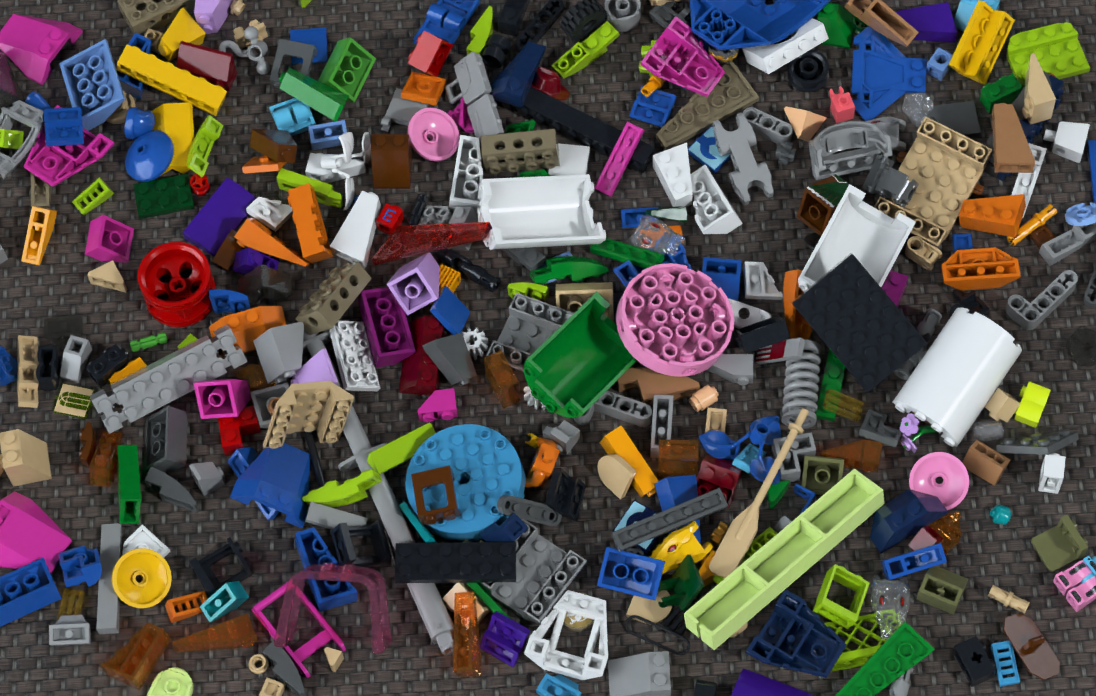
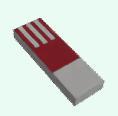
M802 338L783 340L757 350L755 362L767 364L802 358L805 340Z

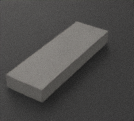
M310 502L305 522L334 529L339 523H347L348 527L366 526L368 518Z

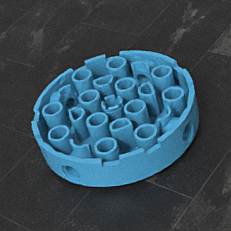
M456 425L435 433L417 449L406 473L407 498L415 515L418 517L411 474L450 465L454 473L455 480L453 482L461 516L449 521H436L432 525L424 524V526L434 535L453 542L455 540L464 541L465 539L469 542L482 540L483 538L479 534L494 522L500 526L509 517L499 513L497 509V501L502 495L506 494L524 499L526 477L515 448L499 432L481 425ZM445 484L429 486L423 489L426 511L444 508L448 505Z

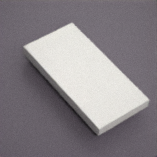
M339 320L329 331L344 390L377 392L380 389L364 323Z

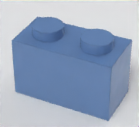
M345 120L308 126L312 150L342 145L338 137L347 132Z

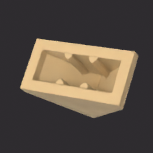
M113 260L88 272L87 276L91 284L126 293L127 287Z

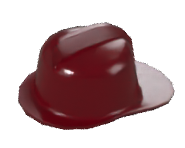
M539 67L531 87L557 100L568 99L569 92L561 85L558 73L544 67Z

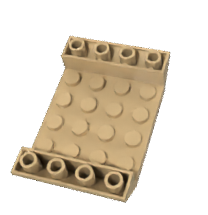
M925 116L916 132L917 137L898 169V171L909 176L910 182L914 179L919 184L909 204L903 208L895 204L893 199L889 198L887 200L880 196L874 208L893 219L898 213L912 219L916 223L910 233L939 247L959 217L963 201L969 199L981 178L992 149Z

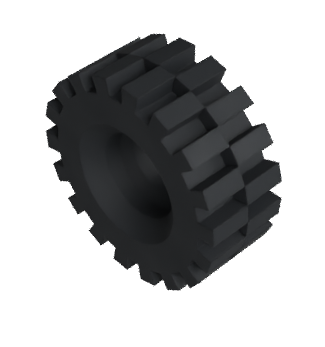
M597 0L576 2L577 5L571 6V10H567L566 16H563L560 27L572 42L581 43L583 40H586L607 20V11Z

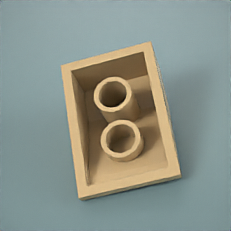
M1035 53L1030 56L1026 72L1022 108L1023 116L1025 119H1028L1030 125L1051 119L1056 102V97Z

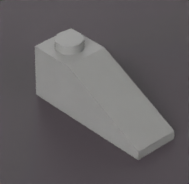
M722 354L717 362L708 368L707 371L739 385L753 383V354Z

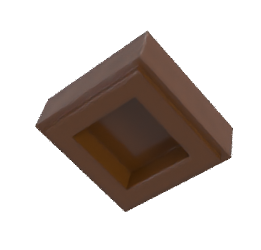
M1046 225L1032 232L1029 236L1039 249L1042 244L1056 238Z

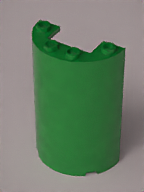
M598 292L594 293L524 363L523 372L531 389L532 396L544 404L551 413L555 412L567 418L582 416L637 361L624 346L619 336L617 325L604 314L611 304Z

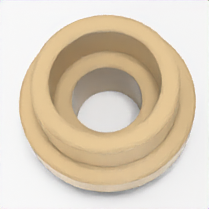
M234 0L230 5V13L232 15L238 16L243 11L246 5L243 3V0Z
M256 654L249 660V669L255 674H262L268 669L269 661L264 655ZM261 662L262 666L256 667V663Z

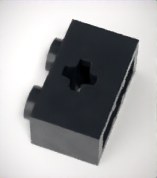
M977 636L955 645L953 649V654L971 687L994 678L996 672L995 662L992 658H988L985 644L979 641Z

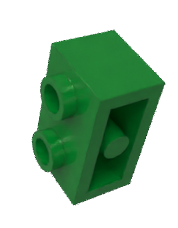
M1013 73L1008 76H1002L998 81L983 86L979 101L990 114L994 104H1010L1014 102L1021 93L1023 86Z

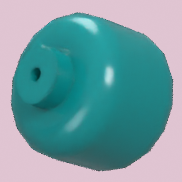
M999 504L994 506L990 511L992 521L996 524L1006 525L1011 519L1010 508Z

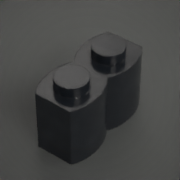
M40 346L37 353L39 362L36 369L37 380L43 391L57 390L60 382L58 375L61 366L60 357L55 346Z

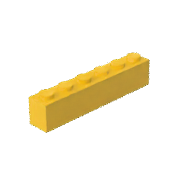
M127 44L117 62L116 70L184 102H190L193 106L214 116H217L227 94L223 87L213 85L202 77H196L185 69L181 70L170 62H164L153 54H147L136 46Z

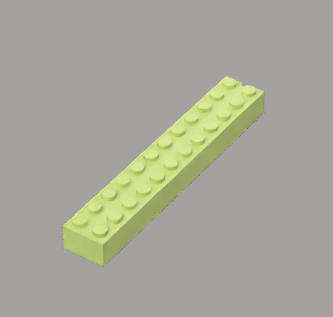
M853 469L684 613L686 628L698 638L701 636V640L713 650L718 648L883 506V489L856 469Z

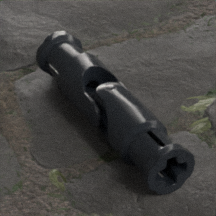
M437 241L431 248L430 253L433 257L436 256L441 259L445 265L466 275L475 283L486 286L490 292L493 293L500 285V277H494L485 268L472 264V261L453 249L449 250L444 247L440 241ZM459 258L464 260L462 263L459 264V266H457V261Z

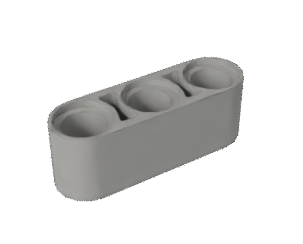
M749 107L743 111V115L752 126L754 134L778 145H783L785 141L791 142L792 126L789 123L756 108Z

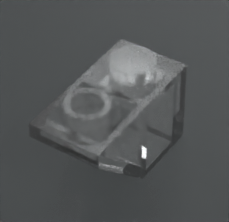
M926 93L906 94L902 110L916 128L919 129L925 116L930 117V113L933 110V101Z

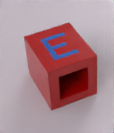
M386 203L376 220L377 230L394 237L404 221L403 210L397 205Z

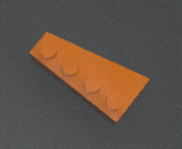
M308 183L289 189L287 200L293 210L292 218L297 228V236L303 258L312 264L332 258V251L314 187Z

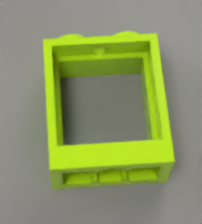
M833 565L826 572L813 611L849 629L857 622L870 582L864 580L859 575L847 571L842 566ZM832 580L855 591L849 610L826 598Z

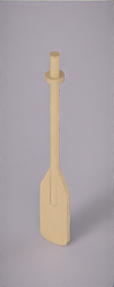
M802 408L795 423L789 424L788 429L790 432L753 503L733 519L709 565L710 571L713 574L726 578L740 566L758 531L759 507L797 434L801 435L804 430L801 426L809 413L808 410Z

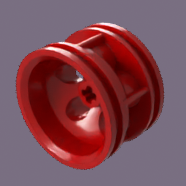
M169 242L152 249L143 258L138 269V284L144 296L147 309L155 320L169 327L181 328L200 322L211 312L213 307L209 297V290L216 289V285L208 260L201 250L188 243ZM191 269L192 274L189 278L184 279L181 277L183 270ZM164 274L172 276L169 283H163L159 278ZM195 286H200L195 293L191 292ZM161 294L169 296L167 300H161L157 297Z

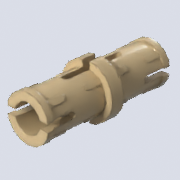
M995 585L992 586L988 597L1000 601L1004 604L1003 606H1009L1025 614L1030 603L1013 595V592L1010 591L1009 593Z

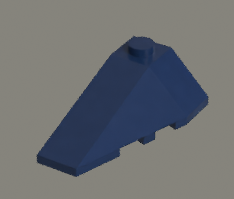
M528 42L493 81L491 86L492 92L489 94L493 96L494 100L523 107L546 46Z

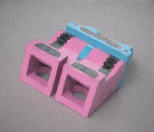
M1087 556L1064 572H1059L1054 577L1053 583L1063 596L1066 595L1067 601L1076 612L1096 599V556L1092 558Z

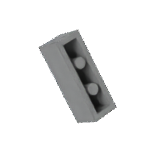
M654 395L650 458L670 459L673 396Z

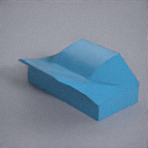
M546 673L536 689V693L540 696H581L582 694L578 688L579 684L560 674L550 676Z

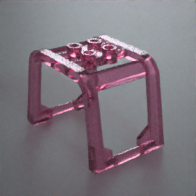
M335 563L314 564L296 573L288 581L274 639L276 647H286L288 641L296 639L299 610L306 579L363 583L369 590L372 620V653L381 654L392 643L386 583L382 574L377 570L369 567H357L355 564H343V566L335 565Z

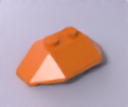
M996 247L957 250L941 265L944 284L961 291L1000 288L1021 277L1018 259L1011 257Z
M259 306L224 316L209 326L212 338L216 336L215 330L228 325L237 340L233 345L238 344L242 352L247 353L256 350L253 341L264 332L273 327L287 325L282 306Z

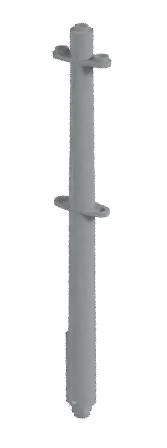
M304 329L302 354L309 352L311 357H313L319 351L325 349V344L332 341L329 329L325 330L322 334L316 333L309 335ZM330 358L331 364H332V366H333L335 375H336L337 380H338L337 386H339V387H341L342 389H344V388H343V384H342V382H341V380H340V377H339V375H338V373H337V371H336V369H335V367H334V365H333V363H332V360H331V358ZM352 405L343 432L353 456L341 462L338 468L341 472L359 467L362 473L365 470H373L367 462L369 453L387 443L375 447L371 446ZM380 474L382 482L368 490L394 549L396 543H416L385 474ZM407 583L434 645L438 644L444 655L454 652L457 646L453 636L457 631L435 583Z

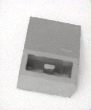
M426 205L413 237L432 244L440 241L448 249L469 251L479 228L478 214L472 207Z

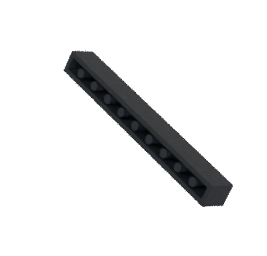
M494 70L489 78L491 86L501 72ZM532 87L529 89L522 108L499 102L504 107L511 108L522 116H528L538 124H544L550 129H555L556 132H561L569 139H575L584 146L597 150L602 155H611L622 133L621 130ZM640 140L628 166L634 171L644 173L653 160L655 147Z

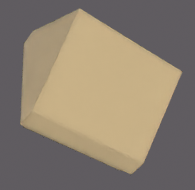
M326 647L324 649L331 670L336 672L344 659L342 651Z

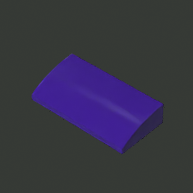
M227 177L183 231L185 240L214 257L231 229L236 231L249 215L246 212V208L256 198Z
M744 668L731 696H815Z

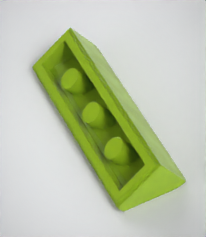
M429 422L372 451L367 458L368 464L375 472L382 474L411 459L417 449L436 433L432 424Z

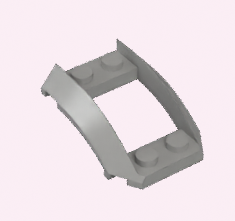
M20 100L13 102L11 107L1 108L0 129L11 130L15 120L32 128L22 146L12 157L0 152V175L3 180L25 159L36 141L44 120V111Z

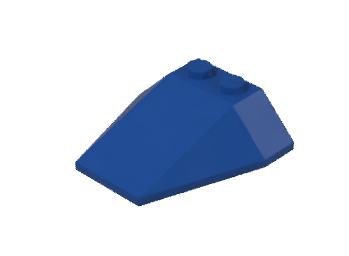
M283 443L282 447L276 449L265 448L236 480L230 498L246 505L251 500L257 501L286 514L285 522L303 528L309 509V504L304 502L302 497L309 492L310 454L286 443Z

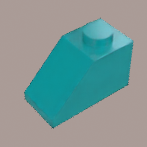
M239 581L228 582L208 598L200 608L208 621L212 623L237 609L249 596Z

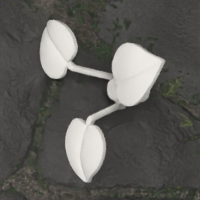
M346 132L338 137L344 154H322L321 157L322 169H332V173H338L346 177V204L344 210H347L353 202L355 194L354 180L350 178L349 174L337 169L342 167V159H345V163H350L351 158L363 156L365 163L370 161L371 144L369 132L363 134L361 153L352 154L354 147L352 132Z

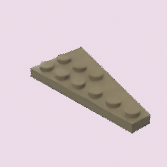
M733 61L723 65L722 69L725 73L708 97L695 93L689 99V102L678 111V114L656 134V139L664 150L671 149L705 131L713 125V121L719 120L721 122L759 101V96Z

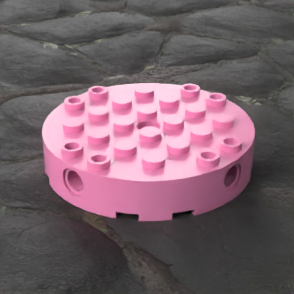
M666 263L648 267L629 282L618 303L616 325L619 336L629 353L641 364L655 372L678 377L701 373L717 362L731 340L734 329V315L726 294L711 281L712 279L699 270L696 272L688 269L686 265Z

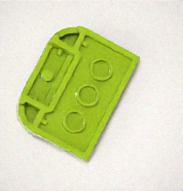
M1056 23L1020 32L1010 38L1006 53L1007 60L1013 74L1023 88L1025 87L1030 56L1035 53L1042 70L1054 74L1058 79L1090 71V66L1078 40L1079 34L1071 23Z

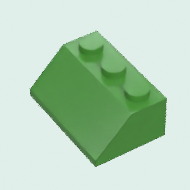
M351 37L339 40L318 81L349 95L347 101L354 103L376 58Z

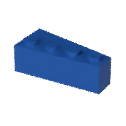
M313 527L296 532L295 544L318 611L322 612L356 602L357 590L351 585L348 580L349 578L341 570L337 560L331 555L316 529Z

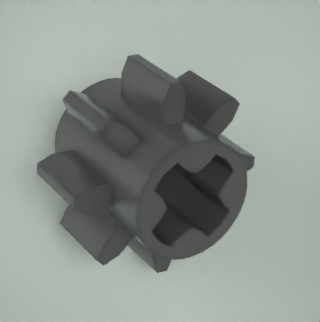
M785 141L783 145H778L775 158L779 159V164L787 166L789 162H794L797 149L793 148V143Z

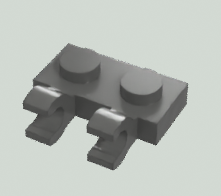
M671 1L661 6L656 5L649 12V16L666 29L675 16L688 25L687 21L691 19V10L686 6L677 14L674 10L680 6L678 4L679 1Z

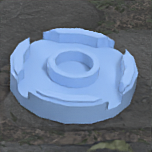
M1080 203L1068 208L1065 214L1066 222L1073 226L1095 223L1096 203H1090L1085 206V203Z

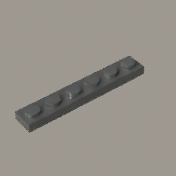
M718 488L611 533V536L618 551L621 552L727 508L728 504L721 489Z

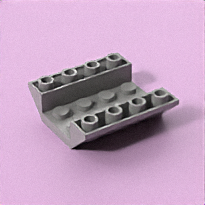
M516 293L509 306L507 322L498 341L493 340L486 358L523 371L526 359L574 313Z
M521 519L528 529L514 541L516 542V582H483L478 584L494 600L524 620L540 624L586 564L587 560L572 550L566 553L539 535L537 527Z

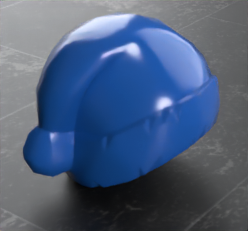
M130 107L125 121L124 132L126 138L136 139L152 131L155 126L153 112Z

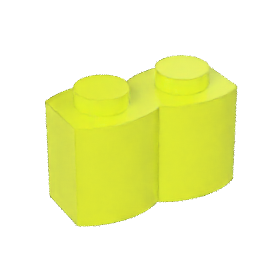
M1028 382L1027 387L1023 386L1019 397H1022L1021 404L1014 413L1016 414L1014 420L1036 428L1051 390L1032 382Z

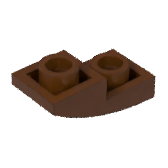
M232 229L212 260L228 271L234 262L235 253L243 248L236 242L238 239L234 236L237 232Z
M87 422L79 435L84 446L79 451V459L83 466L90 468L95 454L96 436L92 424Z

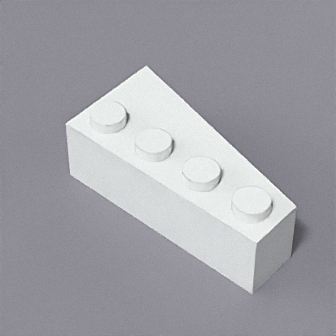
M460 135L449 206L472 207L478 214L481 199H478L480 181L483 179L479 138Z

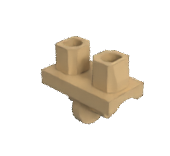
M255 19L249 23V26H253L258 30L257 40L264 41V38L268 37L266 26L263 22L260 23ZM238 27L233 30L236 44L241 49L248 48L251 42L244 36V29Z

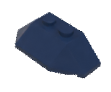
M908 489L885 503L875 512L870 539L881 554L918 532L922 527L928 526L948 514V510L938 497Z

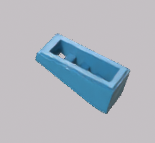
M1004 641L991 644L990 652L996 665L999 686L1020 683L1011 642ZM1001 658H1009L1006 661H999ZM1011 666L1010 669L1001 670V667ZM1013 673V677L1003 678L1002 676Z

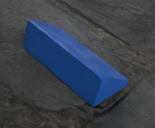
M658 207L621 209L622 228L652 226L651 223L659 225L658 217L645 214L647 209H657Z

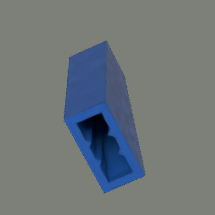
M696 475L666 477L654 484L662 511L698 497ZM698 519L696 523L699 528L693 534L698 542L701 543L700 520ZM688 524L681 526L677 529H674L672 531H669V533L687 526Z

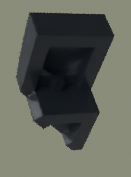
M959 289L953 290V294L959 304L964 305L970 314L975 312L983 316L990 314L986 304L976 296V291L965 293L959 292Z

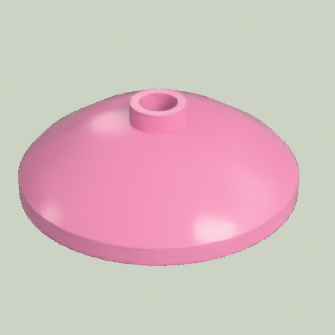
M424 108L415 113L409 121L408 134L410 144L423 158L430 161H443L456 152L460 140L459 130L454 120L446 112L437 108Z
M932 452L924 455L914 464L910 473L909 485L911 490L938 497L945 508L950 510L960 504L965 498L969 488V475L965 465L954 455L946 452ZM942 477L943 482L939 484L935 479Z

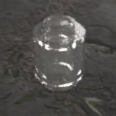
M977 422V426H974V437L978 438L980 442L1003 438L1002 422Z

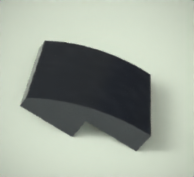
M554 468L545 504L562 516L577 521L586 485L578 477H570L562 468Z

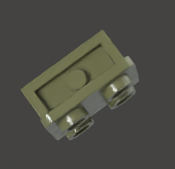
M1068 515L1061 517L1057 526L1033 537L1031 540L1033 547L1050 572H1054L1085 557L1088 550L1086 538L1080 535L1076 522L1070 519Z

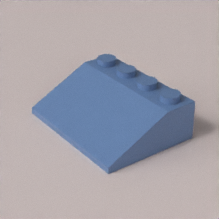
M106 39L59 63L72 107H81L83 128L87 131L104 123L125 100Z

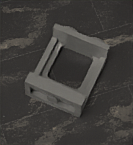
M285 39L279 40L269 79L275 88L279 89L281 85L279 73L283 57L286 55L302 58L304 61L301 73L309 77L313 58L317 57L318 53L315 45Z

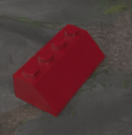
M423 316L408 323L416 352L403 360L399 393L430 396L435 390H438L440 370L425 352L422 345L444 338L446 328L435 316Z

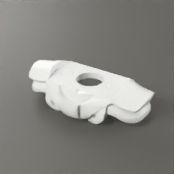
M728 299L733 310L734 325L738 329L772 317L770 313L762 309ZM741 308L749 310L750 315L747 319L739 317L738 313Z

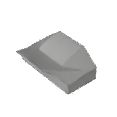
M83 615L60 616L55 624L49 625L50 646L91 644L90 623L86 622Z

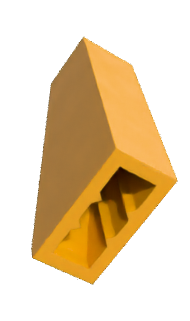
M619 426L605 435L599 443L607 454L619 455L636 470L631 485L641 498L646 494L648 497L655 494L657 491L654 484L659 480L623 427Z

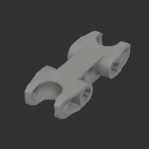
M741 112L736 117L738 129L735 131H726L719 120L713 121L712 126L719 154L721 156L730 154L736 170L729 173L730 182L734 192L745 206L750 201L748 193L750 187H760L767 198L773 197L774 191L767 164L765 162L757 164L750 147L757 145L756 137L752 126Z

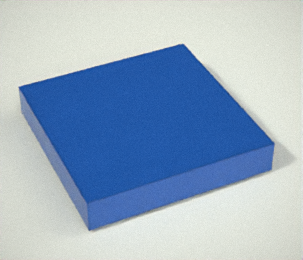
M447 286L441 288L439 298L434 301L430 312L452 335L461 333L470 315V311Z

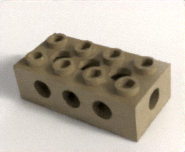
M117 0L120 11L133 34L136 32L142 36L148 28L155 30L172 22L182 8L188 13L195 11V0Z
M555 129L481 136L482 158L486 173L498 174L508 171L517 172L518 170L531 171L539 168L552 169L555 166H560L559 145Z
M359 262L347 263L341 268L335 267L329 272L330 276L319 285V290L309 297L310 301L300 308V313L295 319L298 322L304 323V329L309 335L333 328L372 279Z

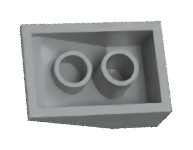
M669 651L646 652L608 661L610 696H671Z

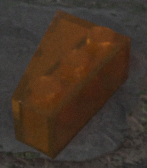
M148 622L129 639V642L122 649L118 648L114 652L115 655L107 662L104 661L100 667L108 676L140 690L170 643L171 638L164 629Z

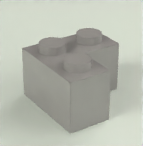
M812 432L796 436L779 469L781 474L780 481H800L801 470L799 462L804 461L805 455L815 456L816 454ZM787 437L773 439L772 449L775 459Z

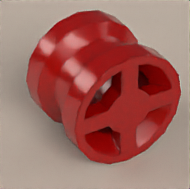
M194 174L190 178V185L195 195L204 196L210 191L209 181L205 174L203 177Z

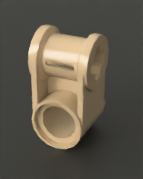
M918 236L910 237L907 241L905 255L926 270L931 271L937 259L943 256L937 247L930 245ZM912 246H915V247H917L918 249H917V250H914V249H912L911 247H912Z

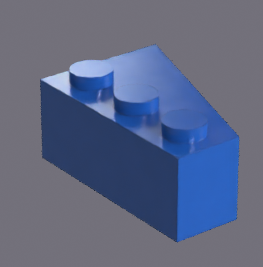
M135 32L128 45L136 46L141 51L151 54V40ZM116 70L122 90L141 100L145 83Z

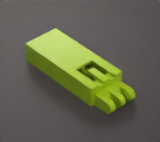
M284 168L280 169L276 177L279 189L288 192L289 189L310 183L314 187L319 203L337 208L343 207L341 194L333 191L331 184Z

